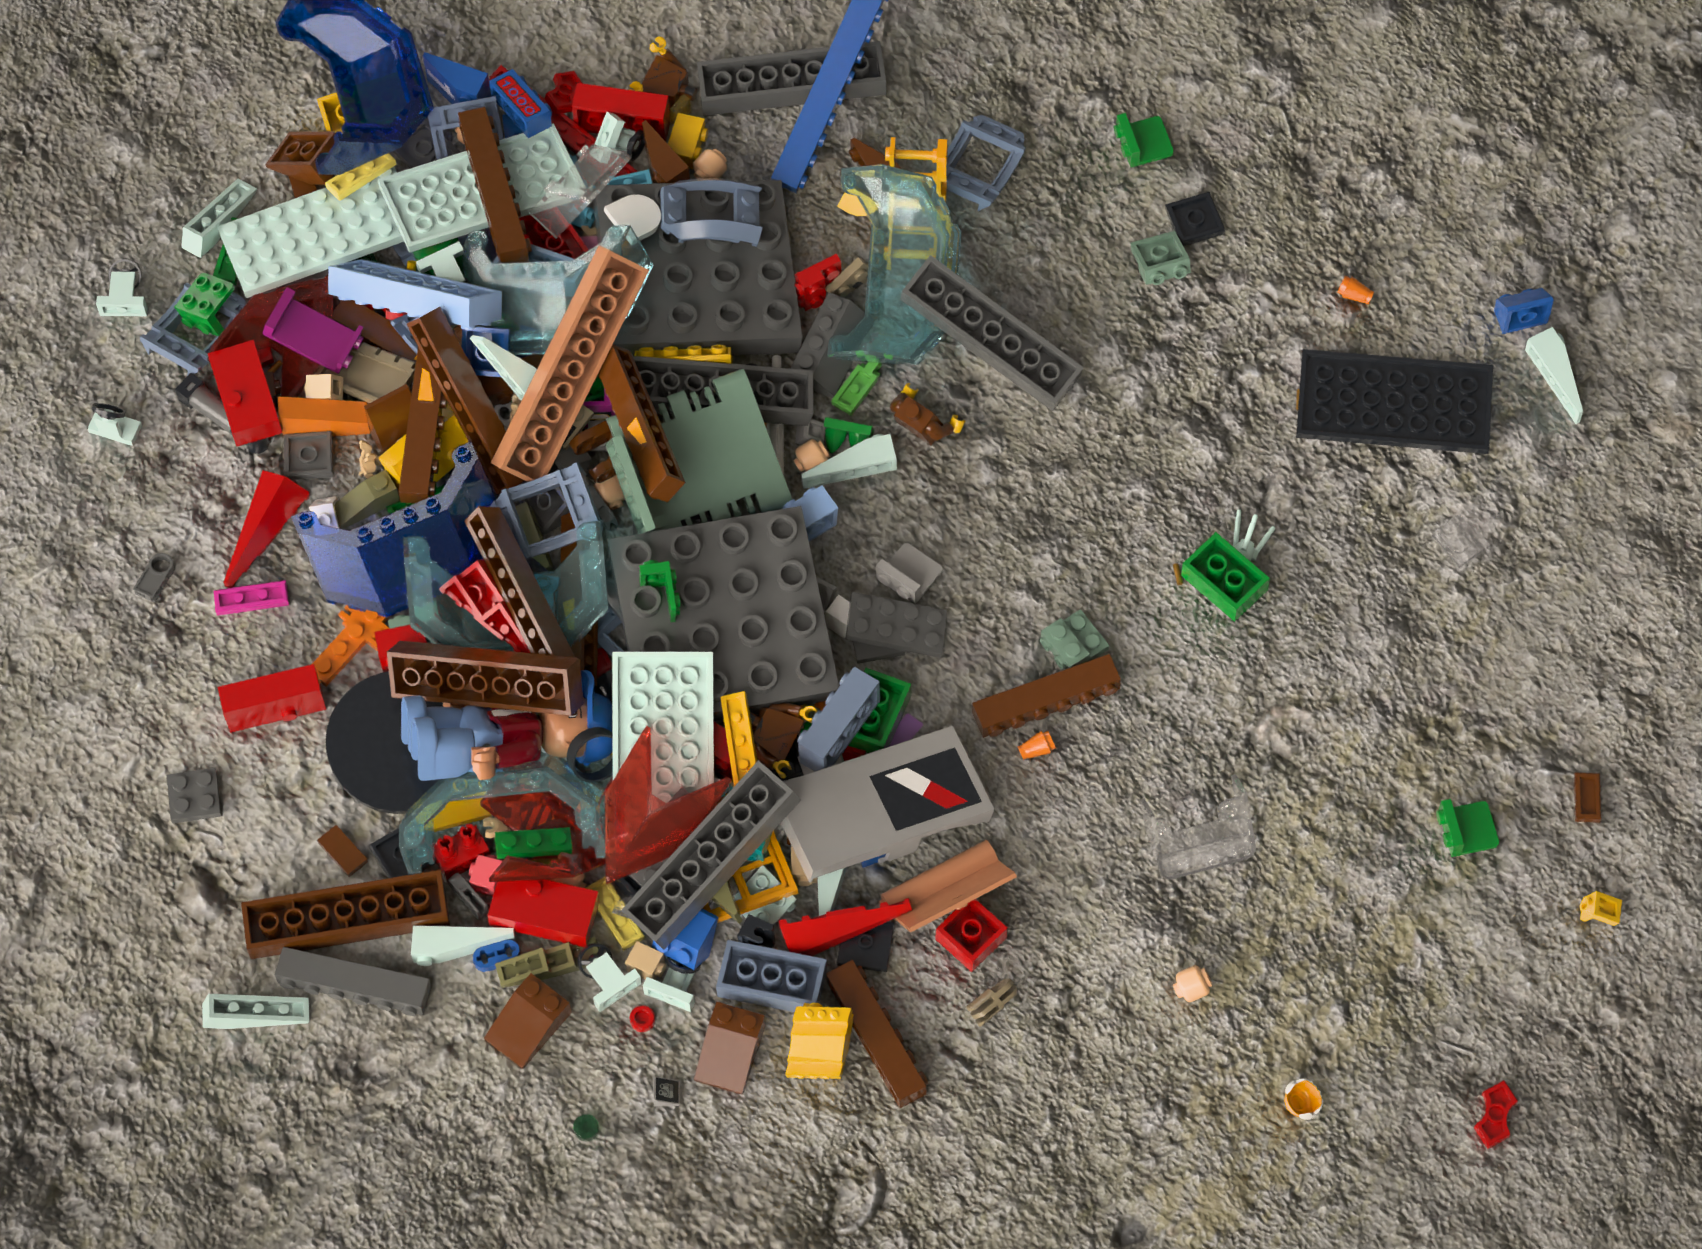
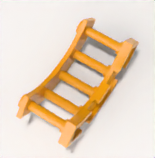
M891 137L890 147L885 149V161L890 163L887 246H882V260L886 261V270H891L892 258L927 260L931 255L943 264L947 193V139H938L937 148H933V151L896 149V137ZM896 159L932 160V163H937V171L933 170L932 173L896 171ZM895 181L932 182V185H936V197H932V199L895 198ZM895 207L931 208V211H936L935 224L931 223V226L894 224ZM893 234L930 235V238H934V248H929V250L893 249Z

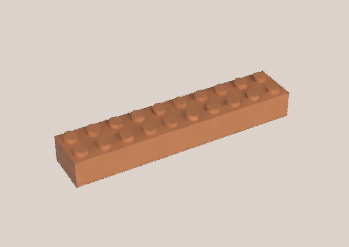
M600 245L598 246L491 461L492 464L527 482L548 475L649 272L648 269Z

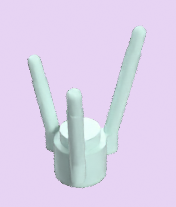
M1238 509L1235 520L1233 547L1249 561H1256L1258 553L1274 532L1275 527L1271 526L1257 547L1254 548V543L1250 541L1258 515L1254 514L1245 539H1241L1239 542L1242 511Z

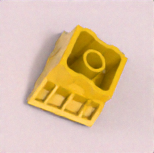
M804 1003L803 1007L796 1006L792 1020L794 1024L791 1031V1045L785 1074L787 1078L841 1079L846 1056L849 1051L854 1016L851 1008L823 1007L819 1003Z

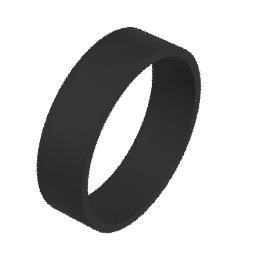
M593 727L579 733L568 747L567 763L574 774L582 781L596 783L613 775V757L604 768L593 773H582L575 769L577 752L586 742L596 737H609L612 739V732L606 728Z

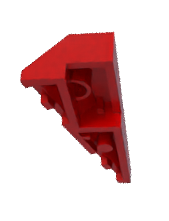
M262 470L223 582L225 587L233 588L235 586V582L244 572L246 573L249 570L250 564L257 556L260 557L282 531L283 525L288 519L297 513L299 506L309 499V491L286 476Z
M484 559L477 560L461 574L455 575L439 588L440 592L447 594L456 601L455 604L460 608H464L471 613L476 621L501 641H505L512 646L515 652L530 653Z
M906 898L904 901L888 905L887 902L880 903V908L866 910L865 906L826 912L824 915L811 919L809 915L802 916V921L788 923L786 919L779 920V925L789 952L814 956L913 909L910 899Z

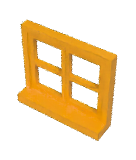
M774 831L767 848L770 856L764 858V861L758 860L740 867L731 876L734 878L742 898L736 900L740 914L782 900L783 897L788 898L791 895L798 894V888ZM773 863L781 884L750 895L742 873ZM707 903L702 908L718 916L717 923L732 918L720 907L711 910Z

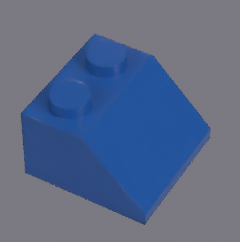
M1531 288L1524 290L1522 293L1514 295L1505 294L1497 298L1494 312L1502 334L1547 324L1554 302L1553 297L1543 288L1535 290Z
M476 325L475 329L471 330L462 329L461 347L468 357L475 374L501 377L470 338L472 335L485 337L509 352L510 329L489 325Z
M701 909L665 950L654 940L652 948L695 970L710 956L719 917Z

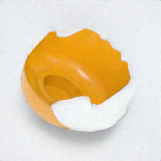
M1306 1078L1291 1081L1287 1085L1284 1099L1286 1109L1301 1119H1313L1323 1106L1324 1100L1321 1098V1091L1317 1090V1086L1313 1085V1082Z

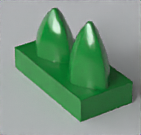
M825 417L823 427L826 428L825 440L830 453H834L842 445L846 433H849L851 447L873 436L874 427Z

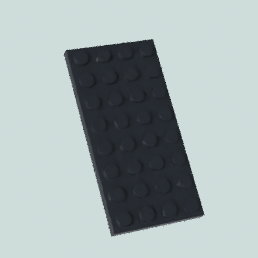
M1303 349L1296 438L1488 454L1494 365Z

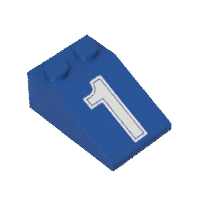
M424 52L423 61L427 80L451 104L491 97L488 73Z

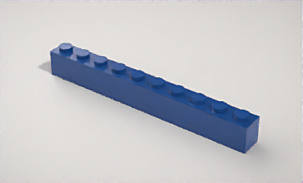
M889 0L851 1L771 176V180H781L782 188L796 194L799 188H804L808 176L805 175L808 167L813 168L818 157L815 154L817 147L824 145L827 134L824 133L827 125L832 126L837 115L834 113L837 104L842 105L846 96L843 90L846 84L851 85L856 73L852 70L856 63H861L865 54L862 48L865 42L870 43L874 34L872 26L874 22L879 23L884 12L881 9L884 1L888 2Z

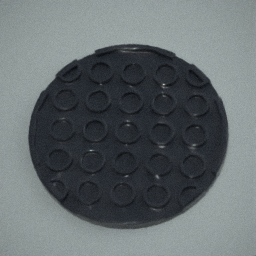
M389 671L360 681L339 700L327 725L326 753L335 779L357 802L384 813H414V810L437 805L445 800L462 783L467 773L455 778L427 781L419 779L418 760L412 758L411 752L408 750V744H404L401 740L402 698H393L391 696ZM425 701L427 707H443L442 702Z

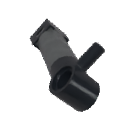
M190 373L175 389L178 400L190 409L194 407L232 435L222 399L206 388L202 380ZM265 438L245 445L251 453L260 454L269 447V439Z

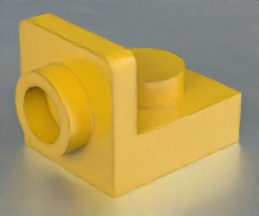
M1598 891L1583 897L1581 901L1580 920L1586 922L1593 918L1615 926L1620 923L1622 900Z

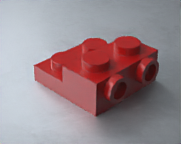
M837 253L795 274L796 284H794V287H796L798 307L800 309L804 308L807 311L811 308L816 309L823 304L826 298L825 288L842 273L841 260Z

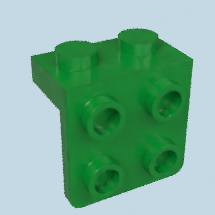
M1126 113L1117 115L1116 125L1113 126L1116 138H1119L1121 141V151L1124 158L1127 157L1130 168L1173 155L1174 149L1161 117L1155 116L1129 123Z
M201 273L174 308L182 317V323L187 327H195L204 334L209 335L211 333L219 337L225 329L217 320L215 314L234 291L235 287L231 282L207 273Z
M650 560L644 562V565H639L640 587H665L670 622H676V615H680V598L678 592L674 593L677 584L675 569H670L669 561L658 562L657 560Z
M1451 799L1441 801L1439 810L1436 811L1439 825L1443 827L1444 844L1446 848H1449L1451 857L1498 847L1499 839L1487 802L1480 801L1453 807Z

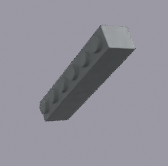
M286 947L282 948L274 974L278 984L286 989H294L296 987L304 989L305 992L313 995L324 993L336 1000L346 998L359 1005L374 1004L386 1011H391V1009L401 1010L403 1014L408 1016L424 1015L431 991V984L427 978Z

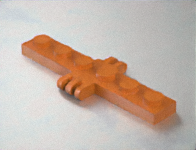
M402 565L364 608L359 605L354 608L352 605L347 604L344 608L350 615L342 610L339 612L338 615L344 620L342 624L345 628L312 663L315 665L320 683L327 687L366 643L378 651L374 632L390 629L385 625L386 621L422 583L419 576Z

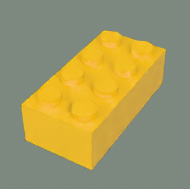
M448 402L447 408L442 409L445 425L444 430L439 432V438H442L441 452H437L436 459H439L438 474H434L433 481L436 482L473 451ZM406 435L378 457L398 490Z

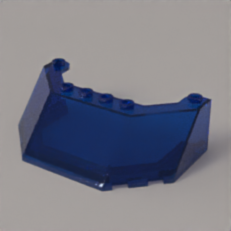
M288 0L275 21L277 31L283 39L304 43L328 62L345 123L341 127L342 133L336 132L333 137L335 144L329 153H321L315 160L318 174L341 175L401 148L434 109L412 33L405 27L399 28L391 21L392 17L379 7L374 9L365 0Z
M472 442L461 445L453 451L452 460L456 468L441 493L351 531L320 524L316 513L313 511H304L291 516L328 603L335 605L341 603L348 605L351 609L363 612L366 610L374 611L379 616L389 617L419 602L427 601L443 594L439 590L442 585L455 575L461 574L477 560L483 559L465 520L478 506L490 507L493 501H496V498Z

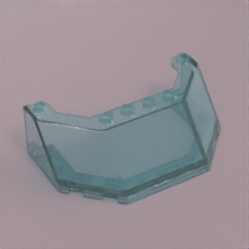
M883 164L841 169V187L843 191L857 196L871 222L865 317L847 336L834 335L831 337L828 344L827 357L845 361L919 365L925 353L931 351L940 342V337L945 332L900 300L902 290L930 255L958 275L961 230L957 224H953L948 215L950 210L944 198L938 196L934 188L936 183L932 177Z
M630 224L611 226L600 244L573 261L492 264L493 261L485 249L489 238L484 231L469 233L462 247L464 277L469 279L473 285L502 291L501 320L493 321L489 326L510 329L509 352L513 355L545 354L599 245L649 270L626 318L629 317L653 267L652 261Z
M600 521L584 522L578 527L576 532L577 547L555 571L533 573L571 648L577 641L580 642L592 629L593 624L608 611L604 547ZM420 536L403 537L410 627L424 635L432 644L515 652L514 648L507 642L501 641L476 621L471 613L464 608H460L455 604L456 601L447 594L440 592L439 588L453 578V576L430 558L428 542Z
M541 753V758L538 761L527 762L508 768L497 769L495 767V776L487 780H479L475 772L468 771L459 777L439 779L408 809L399 825V848L408 874L422 873L421 868L426 862L434 864V818L445 808L449 801L550 791L575 810L576 824L582 830L583 848L594 847L596 858L609 857L606 792L597 783H589L579 779L565 759L554 757L548 753Z

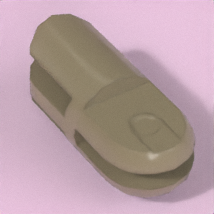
M1004 979L991 989H986L966 1006V1009L971 1011L970 1014L973 1019H977L976 1023L979 1027L983 1026L1000 1012L1004 1005L1017 994V986L1013 985L1014 982L1011 979Z

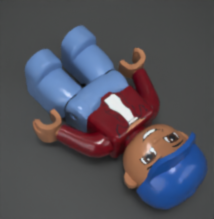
M581 670L584 704L572 716L539 712L536 715L535 712L452 703H443V707H427L422 696H405L401 702V740L404 744H408V750L411 752L412 758L418 760V777L421 781L455 778L464 775L468 771L475 772L479 780H487L495 776V767L497 769L508 768L527 762L538 761L541 758V746L546 753L554 757L567 758V750L570 743L582 731L593 727H602L612 732V703L603 695L594 693V677L588 670ZM596 737L589 740L577 752L576 760L585 766H589L592 762L608 757L613 752L612 739L609 737Z

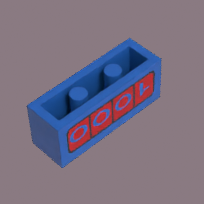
M511 69L489 81L491 97L496 96V103L527 138L552 127V110L550 106L540 100L538 93L534 89L531 90L523 76H519Z

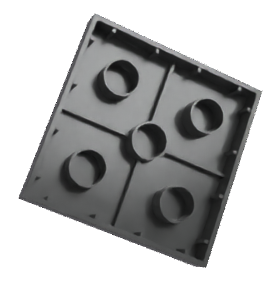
M781 180L737 181L762 187L759 192V226L763 228L756 247L752 246V243L744 241L735 243L712 239L686 240L680 243L678 238L671 232L668 235L661 229V220L654 234L629 246L604 212V207L629 195H643L652 199L660 208V189L672 183L595 185L593 206L598 246L600 245L649 270L613 344L630 351L632 356H635V351H639L640 348L644 347L663 350V348L669 346L687 349V347L694 345L701 346L702 348H711L713 345H725L726 347H731V355L798 353L802 342V331L796 287H794L795 279ZM713 190L686 191V221H734L733 193Z
M801 506L608 539V552L628 652H713V721L724 719L720 698L724 695L745 691L749 711L756 714L759 713L761 708H768L771 704L791 703L801 706L824 702L832 691L836 692L838 690L839 683ZM650 560H657L658 562L669 561L670 569H675L677 584L674 593L678 592L680 598V615H676V622H670L665 587H640L639 565H644V562Z

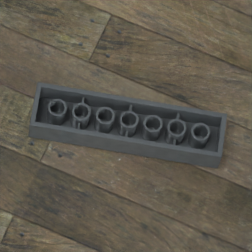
M880 41L866 42L862 50L865 51L861 63H856L852 70L856 73L851 85L846 84L843 90L846 93L844 99L886 95V77ZM830 47L697 62L703 116L805 104Z
M931 255L902 290L900 300L1051 411H1054L1082 374L1083 366Z
M633 356L657 414H660L658 404L664 403L668 414L672 415L666 396L682 390L686 393L692 412H695V408L690 397L691 392L695 391L698 395L702 409L709 406L704 394L705 387H710L716 404L719 403L711 380L744 369L764 423L808 426L812 418V370Z
M758 760L621 911L665 950L795 808L801 799Z

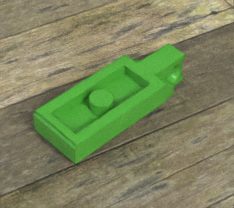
M873 355L866 365L863 363L857 365L833 397L832 405L852 416L878 381L880 376L878 371L882 366V359Z

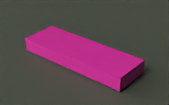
M283 580L214 590L216 615L289 606L287 582Z

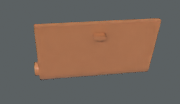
M984 840L882 893V900L879 901V905L882 902H887L888 905L909 898L913 910L894 919L909 932H913L955 909L959 910L967 906L968 902L1009 882L1017 876L1014 871L998 860L989 841Z

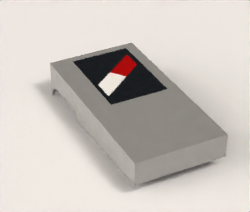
M953 726L784 782L795 792L801 801L785 817L781 824L809 883L814 878L886 854L885 857L878 859L879 863L900 858L915 852L921 838L943 830L981 822H990L994 812L993 800L989 792L985 791L969 759L971 756L966 746L962 745Z

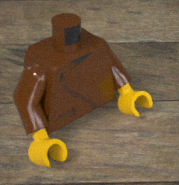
M660 36L656 37L655 41L659 44V47L652 43L650 44V50L654 53L659 52L660 56H655L642 84L634 81L629 86L635 91L668 95L669 106L674 109L678 106L681 98L693 101L697 94V88L688 85V72L678 58L668 48L665 49V39Z
M906 383L901 393L890 404L891 411L895 413V422L930 446L935 441L941 440L953 432L960 433L965 423V420L957 419L958 415H952L950 422L943 424L933 412L914 400L919 389L914 390L910 388L911 383Z
M791 703L771 704L768 708H761L758 715L750 712L757 761L759 760L771 770L776 769L781 778H786V775L780 771L783 767H788L792 770L790 764L785 761V758L804 722L800 718L803 717L811 723L812 718H808L809 712L818 711L812 706L804 708L803 706Z

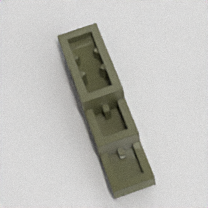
M595 937L590 938L588 945L598 943ZM567 942L547 950L539 948L495 963L501 987L521 985L530 973L540 980H545L579 971L578 956L584 947L571 945ZM599 947L588 949L584 953L582 960H588L592 954L598 952Z

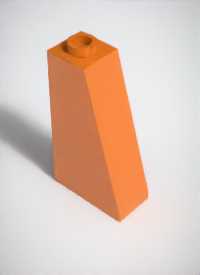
M278 397V419L283 435L332 431L333 437L371 434L364 408L368 404L367 402Z

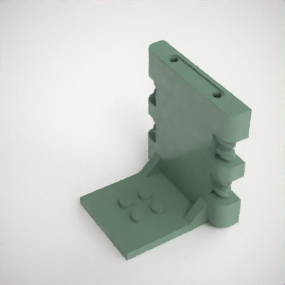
M744 369L711 380L719 400L717 404L709 386L704 388V394L709 403V406L706 408H701L699 397L695 391L690 393L695 412H692L684 390L666 396L673 420H670L665 404H658L659 412L664 420V423L661 424L686 482L668 503L659 499H653L647 494L646 487L639 475V470L625 441L626 438L623 431L619 427L616 415L606 418L613 438L605 446L638 534L682 527L681 520L685 521L686 526L693 525L690 517L697 514L699 515L700 523L708 522L705 515L706 511H708L711 521L731 518L727 503L730 504L734 517H740L741 511L737 506L736 500L744 498L748 513L750 515L756 514L750 497L752 494L760 513L783 509V506L792 500Z

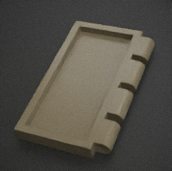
M364 342L361 343L358 350L353 348L350 354L353 358L347 369L343 367L340 373L337 374L321 365L315 374H333L343 377V393L371 403L405 384L410 387L414 380L416 362L404 357L400 358L399 355L385 350L381 351L380 348Z

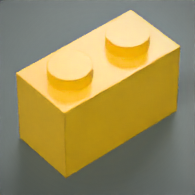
M678 113L668 145L688 165L689 169H693V162L702 153V148L700 147L702 142H706L709 130L705 127L704 118Z

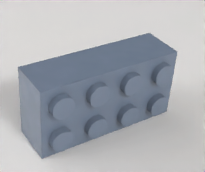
M855 666L850 673L846 672L843 675L838 690L836 692L832 691L825 702L827 705L822 711L816 712L812 719L811 727L808 731L805 729L798 738L800 763L814 772L833 766L880 702L879 681Z
M727 940L716 985L717 996L795 1012L796 1006L803 1007L804 1003H820L827 973V959Z

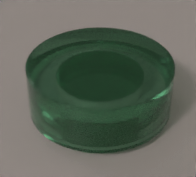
M589 1114L577 1117L573 1124L574 1134L579 1140L585 1142L595 1139L599 1133L597 1119Z

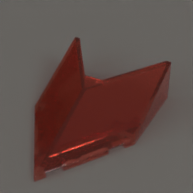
M329 275L314 281L311 279L277 288L273 292L253 295L215 340L210 352L254 340L257 350L271 347L282 355L281 397L297 398L304 389L306 375H314L321 365L263 335V330L287 287L295 291L294 300L332 319L333 295L328 294Z
M647 725L605 793L606 885L669 858L722 801L731 787L732 779L726 777L667 803L652 795L651 728Z
M498 779L480 801L481 807L512 831L570 827L573 849L572 854L561 852L559 855L536 856L531 860L507 855L489 877V882L573 878L603 866L617 854L613 853V832L585 810L581 814L578 809L570 804L572 800L564 794Z

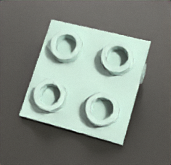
M764 865L746 883L750 895L781 884ZM739 892L734 896L735 900L742 899ZM793 895L788 898L783 897L782 900L742 915L747 918L748 914L774 925L786 911L790 913L795 909L796 905L794 902L797 899Z

